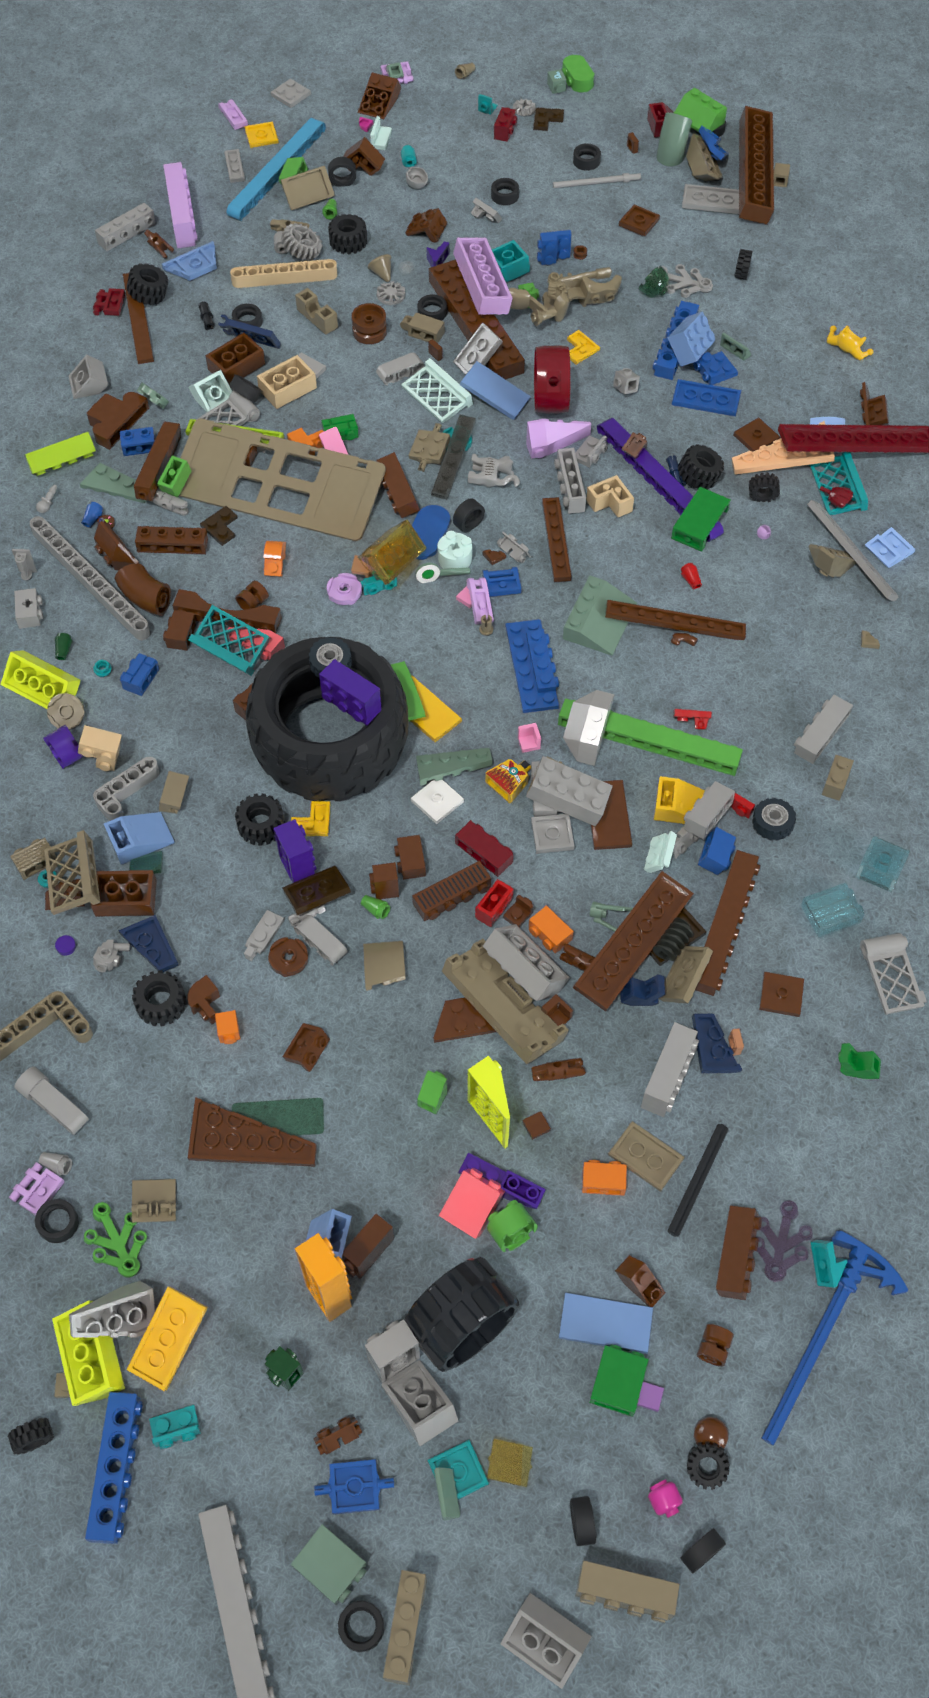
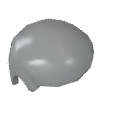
M410 167L406 171V182L413 189H421L427 184L428 175L423 168Z

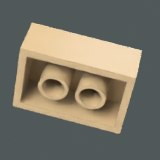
M298 355L257 375L258 388L262 390L261 393L276 409L317 388L315 373Z

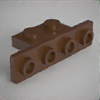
M863 382L860 394L863 399L861 406L863 411H865V413H862L864 423L866 425L889 423L886 396L882 395L870 399L866 382Z

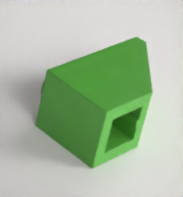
M428 1070L417 1098L418 1107L437 1114L447 1095V1078L440 1072L434 1071L433 1073Z

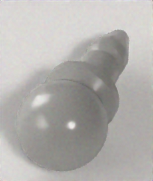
M56 484L49 489L45 498L42 497L41 501L37 503L36 509L38 512L45 513L49 511L50 505H52L50 500H52L56 493Z

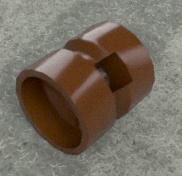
M254 580L237 594L235 599L240 608L247 610L258 607L259 604L268 599L269 594L261 583Z
M707 1324L702 1336L705 1342L700 1343L697 1357L712 1365L723 1367L728 1357L726 1349L731 1347L734 1334L721 1326Z

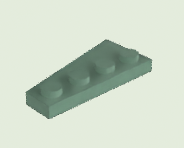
M99 463L80 483V487L84 489L89 488L96 492H105L112 496L117 495L141 503L147 501L136 499L134 491L135 479L102 463Z
M490 748L416 756L420 786L427 784V781L432 779L439 781L446 775L452 774L456 776L460 775L464 770L474 771L492 765Z

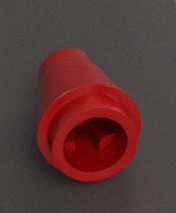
M693 563L685 564L681 568V575L693 590L700 588L702 583L697 566Z

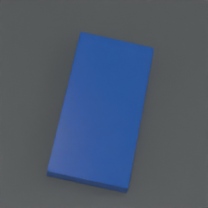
M678 379L672 405L736 417L741 390Z

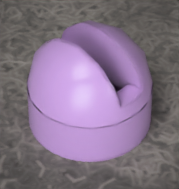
M762 525L757 530V536L761 539H768L771 535V529L767 525Z

